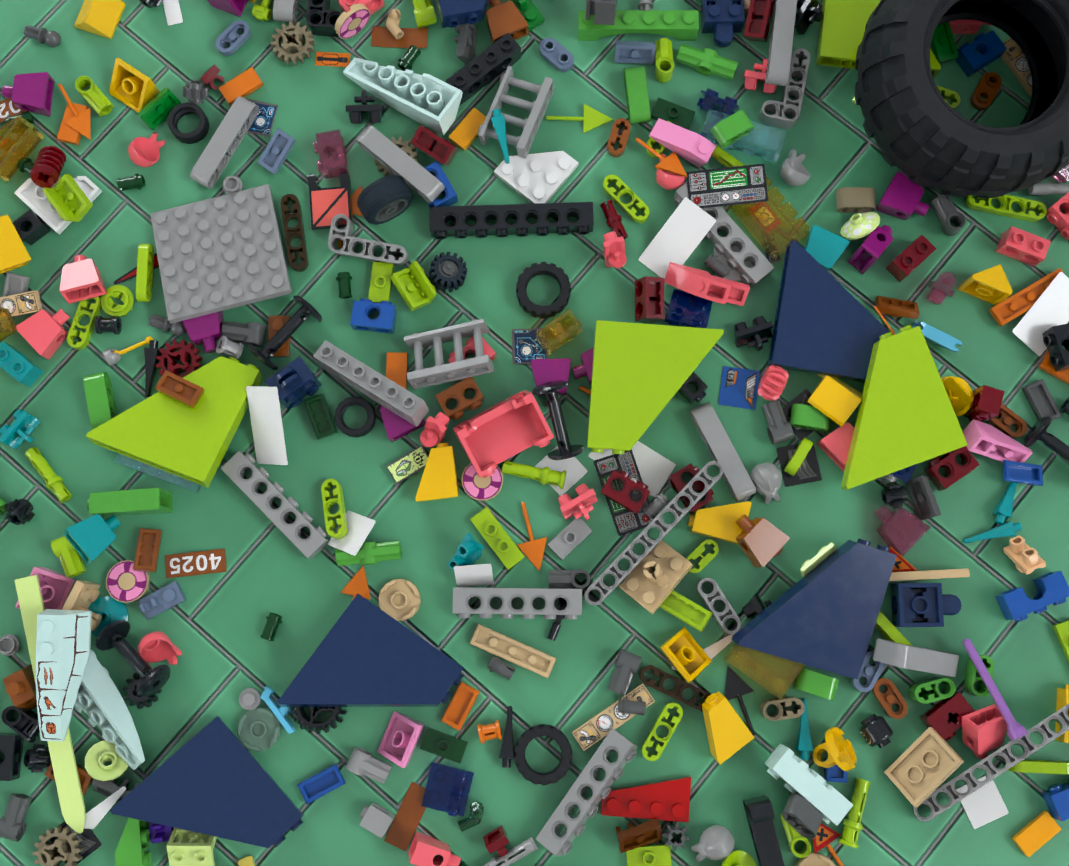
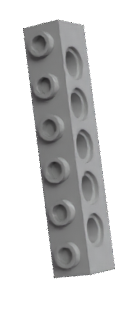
M687 182L675 192L674 202L677 207L685 197L688 198ZM721 206L701 208L716 219L715 224L704 238L710 239L714 244L716 252L724 255L729 267L737 270L744 284L754 288L772 273L775 267ZM722 230L727 236L721 237L717 231ZM730 246H737L740 252H733ZM744 261H750L753 267H746Z
M326 340L313 355L321 368L416 427L429 412L423 399Z
M238 451L221 469L308 559L315 557L329 542L326 538L328 536L327 532L322 527L316 528L312 524L314 519L306 511L302 513L297 508L299 504L291 496L287 498L283 494L285 489L278 482L273 483L268 478L271 475L263 467L259 469L254 464L256 459L250 453L244 454ZM252 469V476L249 479H245V471ZM265 483L267 485L266 492L259 494V486ZM280 498L281 506L274 509L273 501ZM290 513L296 515V520L292 524L287 522V516ZM304 528H309L311 532L307 539H303L301 536Z
M453 587L452 613L458 614V618H471V614H479V618H492V614H501L500 618L513 619V614H522V619H535V615H543V619H556V615H565V619H578V615H582V589ZM473 597H478L481 601L478 609H473L470 606V600ZM495 597H499L502 600V606L497 610L491 606V600ZM516 597L522 598L524 602L520 610H516L512 606V601ZM536 598L544 599L545 607L542 610L534 608L533 602ZM564 598L566 600L567 606L564 610L560 611L555 608L556 599Z
M612 728L542 828L536 840L555 856L562 857L567 855L573 846L572 841L574 838L580 836L586 827L584 824L589 817L592 818L596 814L598 803L609 795L611 791L610 786L614 780L617 781L622 776L625 764L631 762L635 757V750L638 746ZM617 751L618 759L612 763L610 755L612 752ZM604 769L606 773L605 778L599 781L597 774L600 770ZM591 788L593 795L587 800L585 798V791ZM578 806L580 814L577 818H574L572 810ZM562 825H565L567 833L562 837L559 829Z

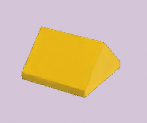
M84 0L74 27L112 39L126 4L121 0Z
M116 58L109 94L139 113L156 97L159 90L149 77L120 58Z
M1001 264L973 274L960 284L957 289L995 306L1013 292Z
M826 375L820 380L807 402L842 427L862 400Z
M685 627L659 647L687 683H690L712 661Z

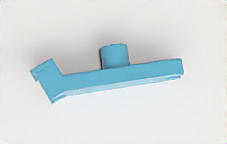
M915 320L912 328L920 326L924 338L952 352L957 353L959 349L955 348V345L961 346L962 342L924 322Z
M265 686V690L260 698L266 702L285 730L292 734L296 729L286 717L292 711L291 708L279 707L272 698L275 690Z

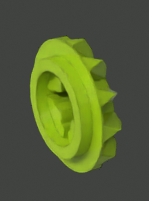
M123 285L109 287L106 289L107 294L101 297V306L110 316H127V313L133 310L132 306L135 302L133 293ZM112 298H121V301L124 303V305L118 304L116 306V303Z

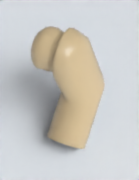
M392 9L388 15L386 27L396 39H400L404 35V32L399 27L401 12L398 9Z

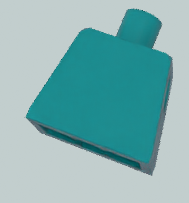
M814 224L809 232L805 250L828 271L850 241Z
M96 514L66 528L63 535L86 564L90 565L117 538L113 530L121 524L114 515L104 521L99 514Z

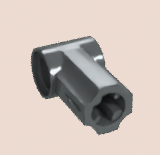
M943 194L937 196L930 204L942 223V232L947 236H955L965 225V216L957 211L949 196ZM950 221L956 223L957 227L952 226Z
M225 321L222 326V336H226L230 341L244 342L247 345L252 344L255 347H262L266 326L255 322L243 324Z
M773 401L762 405L761 408L768 425L767 432L771 443L775 445L794 439L792 426L789 421H786L780 401Z
M582 569L549 570V589H585L591 582L588 572ZM582 573L587 576V582L580 586L576 584L575 577Z
M621 649L614 666L616 668L607 689L625 696L631 679L638 670L642 657Z
M11 794L5 814L0 819V837L16 842L21 840L26 830V822L24 821L31 803V797L25 794Z

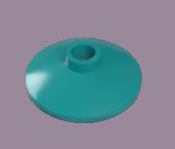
M111 596L100 597L88 607L90 611L101 616L104 613L107 615L106 621L100 619L99 626L94 631H91L96 637L107 625L114 621L126 620L128 622L129 614L126 605L123 602L116 601Z

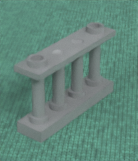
M508 66L506 72H503L501 75L499 89L485 122L478 129L481 145L485 146L489 137L498 140L495 130H492L493 125L490 118L493 117L492 111L495 109L501 110L503 103L530 110V115L528 119L524 120L504 114L506 123L523 129L521 136L515 137L506 134L507 143L515 145L519 157L526 158L555 90L553 79L545 77L543 84L540 85L514 78L512 66ZM512 85L535 92L538 96L536 101L529 102L509 96L507 93Z
M474 319L467 323L405 336L404 341L410 350H414L415 370L407 373V380L413 389L494 372V365L489 355H484L482 334L490 332L485 320ZM474 336L476 356L464 360L462 339ZM454 341L456 361L444 364L442 343ZM434 345L435 366L424 369L422 348Z

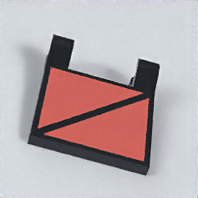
M346 171L339 173L341 187L318 189L319 182L316 175L309 174L307 176L312 230L330 229L333 217L338 214L346 215L352 220L350 175ZM341 220L338 228L346 227L347 221Z

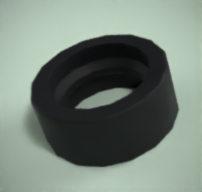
M180 103L171 110L168 116L169 129L176 139L182 143H198L208 134L209 120L203 110L194 103ZM192 113L200 118V123L196 130L190 133L179 131L177 127L178 121L184 115Z
M353 396L346 398L339 403L335 410L336 425L349 437L358 438L365 436L375 425V410L367 400L361 397ZM353 405H359L367 411V422L359 429L347 427L343 420L344 412Z

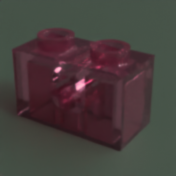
M340 130L317 133L314 149L320 160H317L319 173L322 172L325 179L339 177V173L344 171L349 174L343 137Z

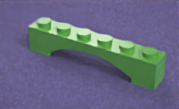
M578 10V41H597L602 37L627 33L659 34L676 38V41H696L699 31V10H616L614 25L594 24V15H590V20H586V10Z

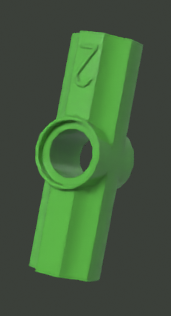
M681 44L676 58V62L695 68L699 74L705 76L714 74L731 81L738 62L718 56L715 50L709 48L700 50L685 44Z
M400 541L383 543L365 542L356 556L337 548L335 556L337 566L378 564L380 561L402 559V549Z

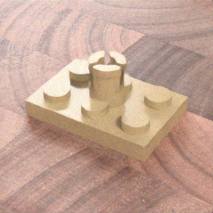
M661 540L631 571L619 588L653 615L693 567V564Z
M77 580L62 610L90 611L88 607L97 599L101 585L92 581ZM92 612L91 631H94L99 626L100 619L102 618L101 615Z
M929 727L884 773L914 807H918L964 761L934 728Z

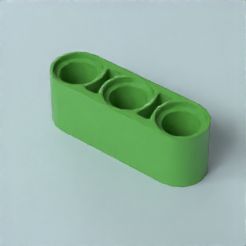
M645 67L624 68V85L630 124L650 122L651 115Z
M107 372L87 375L83 379L92 430L117 416L111 380Z

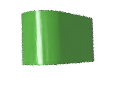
M740 110L714 125L710 131L721 148H724L749 134L755 127L745 111Z
M792 404L790 415L792 427L829 432L831 419L814 406Z
M979 655L993 679V660L987 655ZM969 657L966 665L964 688L970 695L987 696L989 691L982 678L976 676V673H979ZM976 681H979L981 684L978 692L974 688Z
M799 667L794 688L834 701L839 680Z
M934 677L913 683L909 687L908 694L911 700L928 704L951 697L955 693V684L948 678ZM943 681L946 688L943 693H940L938 686ZM921 689L930 690V692L922 693L921 697L918 696V693L921 692Z

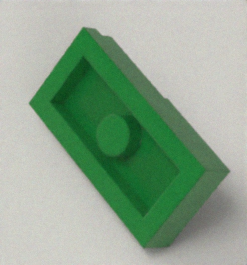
M506 0V2L512 1L528 23L529 32L544 23V17L531 0Z
M949 22L936 26L931 41L936 59L939 64L956 60L959 56Z
M164 88L137 115L150 129L154 130L169 116L171 110L181 102L169 88Z

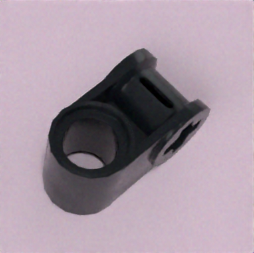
M14 705L3 710L1 718L4 724L17 732L24 740L28 742L36 740V735L39 733L38 714L29 709L17 708ZM14 710H16L19 714L17 720L13 718Z

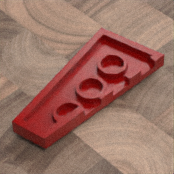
M691 777L612 789L605 799H601L600 814L689 822Z

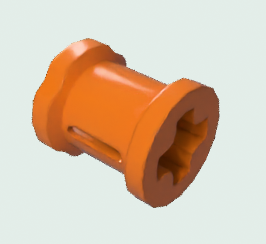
M495 720V723L487 725L477 724L481 744L485 743L486 740L502 739L499 720Z

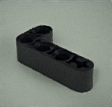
M308 0L306 21L314 35L339 37L333 24L336 23L341 13L330 10L331 0Z
M762 795L743 800L759 866H785L773 823L775 816L770 799Z

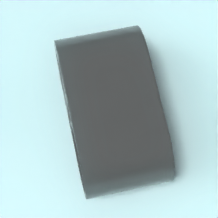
M790 794L782 817L803 837L809 839L816 838L823 815L803 796Z

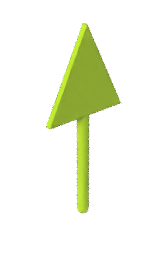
M586 104L583 105V117L546 116L547 120L583 121V134L613 120Z

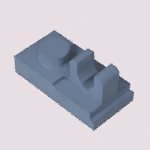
M616 41L614 63L654 64L656 44L652 41Z
M277 128L257 163L273 174H277L293 147L295 139Z
M174 581L140 599L138 602L141 612L149 620L186 601V598L178 581Z

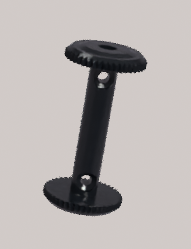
M295 295L293 299L301 307L261 351L252 344H249V350L272 370H277L278 367L269 359L310 315L317 321H322V316L299 295Z
M564 380L543 383L532 390L533 395L545 394L559 448L548 453V458L552 460L568 459L581 454L584 450L583 445H570L557 392L568 386V382Z
M1047 416L1038 420L1026 434L1024 446H1032L1037 440H1040L1044 445L1069 462V446L1046 431L1051 423V418Z
M126 620L114 621L99 633L96 639V647L100 651L115 647L142 677L140 682H138L139 684H137L138 686H136V692L140 696H148L157 692L166 684L170 677L171 670L169 666L164 664L152 669L125 639L130 630V624Z

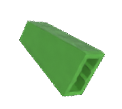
M161 488L90 493V498L87 500V509L89 514H99L100 516L172 513V492Z

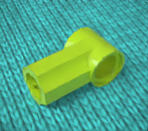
M412 0L418 28L437 24L434 8L430 0Z
M660 38L654 43L656 44L655 78L661 83H666L671 80L674 70L672 41L668 38Z
M88 76L78 77L75 81V88L100 117L106 116L112 112L114 105L95 85L92 79ZM87 86H90L87 91H84Z
M65 536L51 541L52 550L60 558L67 578L81 575L87 571L82 557Z
M780 814L789 850L799 858L808 856L811 851L810 842L806 837L800 835ZM802 840L804 842L803 850L795 851L794 844L796 841Z

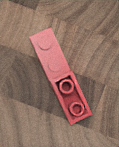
M672 262L669 263L664 278L665 283L675 288L721 304L728 302L744 306L750 290V286L747 284L713 276L707 271Z

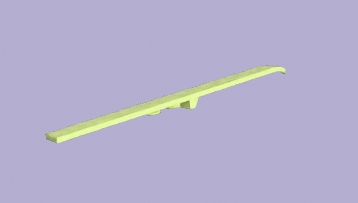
M33 575L14 581L36 684L37 614L44 611L45 608L38 575ZM68 727L64 741H47L62 815L65 822L75 832L81 834L84 830L86 818L85 803Z

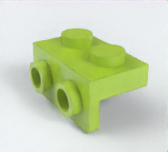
M64 174L53 188L45 187L42 190L47 200L55 207L59 216L65 221L80 222L93 206L69 174Z
M413 261L410 267L393 273L390 277L411 312L432 303L437 295L434 285L430 283L423 267L417 261Z

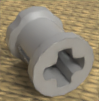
M222 336L217 343L216 353H224L238 360L244 345L230 341L226 336Z

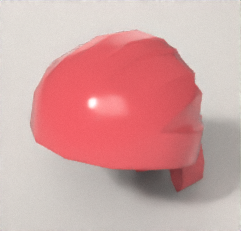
M154 132L150 138H134L128 147L129 157L137 166L143 168L151 167L159 160V148L163 147L166 141L161 140L157 142V132Z
M657 168L656 182L662 188L671 191L680 188L684 184L686 177Z
M161 631L145 635L138 645V653L149 663H157L167 659L169 665H177L178 660L176 656L182 655L181 650Z

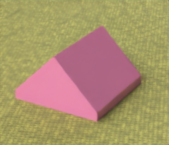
M34 566L30 576L38 575L45 610H61L75 580L67 578L65 575L49 568ZM18 600L15 607L20 609Z
M394 711L377 752L401 768H405L409 764L425 723Z

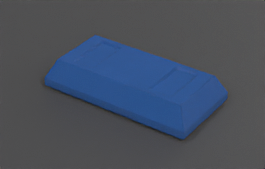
M1003 460V480L1043 486L1042 465Z
M334 764L297 784L306 804H309L344 785L346 782L337 764Z

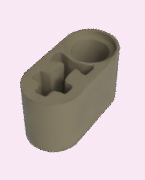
M844 187L836 190L837 212L864 213L876 210L874 188Z
M787 696L764 700L760 704L759 711L762 717L770 721L800 717L805 707L800 699ZM792 703L796 704V707L793 708V711L782 708V706H791ZM770 704H773L776 708V712L772 716H768L766 713V708Z

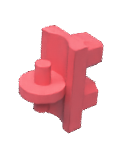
M763 59L762 64L754 63L753 69L760 70V72L745 70L743 73L745 90L755 91L757 81L764 82L763 93L774 94L777 85L765 83L768 59Z
M615 231L604 234L603 250L606 268L611 266L614 268L623 267L627 262L623 236L617 237Z
M439 412L435 418L429 416L426 420L424 431L420 435L421 444L430 448L436 444L443 443L448 428L446 425L449 423L450 418L442 412Z
M583 483L575 489L578 495L575 499L571 500L568 494L558 498L561 506L559 508L565 520L572 516L575 519L583 516L586 521L590 519L588 513L594 510L592 505L598 502L593 488L589 489Z

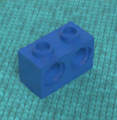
M438 161L425 167L445 187L440 193L444 194L445 197L443 199H435L432 203L427 202L429 207H445L457 203V194Z

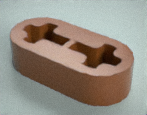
M624 118L617 119L612 126L607 145L608 154L612 157L623 155L627 145L631 125ZM623 125L625 130L622 131V135H618L619 128ZM616 140L620 141L617 151L613 150Z

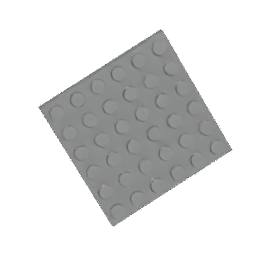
M269 184L150 213L167 317L171 324L292 293Z

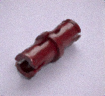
M607 200V205L603 202L600 207L606 216L607 226L616 232L617 237L623 236L625 240L628 234L621 222V215L617 214L612 200Z

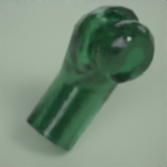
M478 801L472 802L468 817L458 821L462 832L480 824L484 813L482 803Z

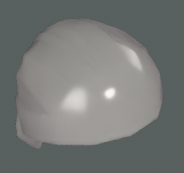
M794 149L790 151L788 158L783 162L780 177L789 186H801L809 180L811 175L801 163L805 159V154L800 153L796 156V150Z
M769 462L757 464L750 474L756 492L764 495L763 499L767 505L771 502L772 498L779 502L781 500L778 494L782 484L781 471Z
M714 825L703 831L699 843L691 846V850L699 853L696 857L698 862L705 858L722 860L733 851L735 840L730 830L726 827Z

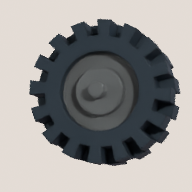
M442 252L440 256L436 255L434 260H432L429 279H432L431 283L433 285L436 284V289L439 290L442 287L443 292L446 289L452 292L453 288L458 290L459 286L463 285L467 275L466 262L462 263L463 258L461 256L457 258L456 253L450 256L451 252H447L446 255Z

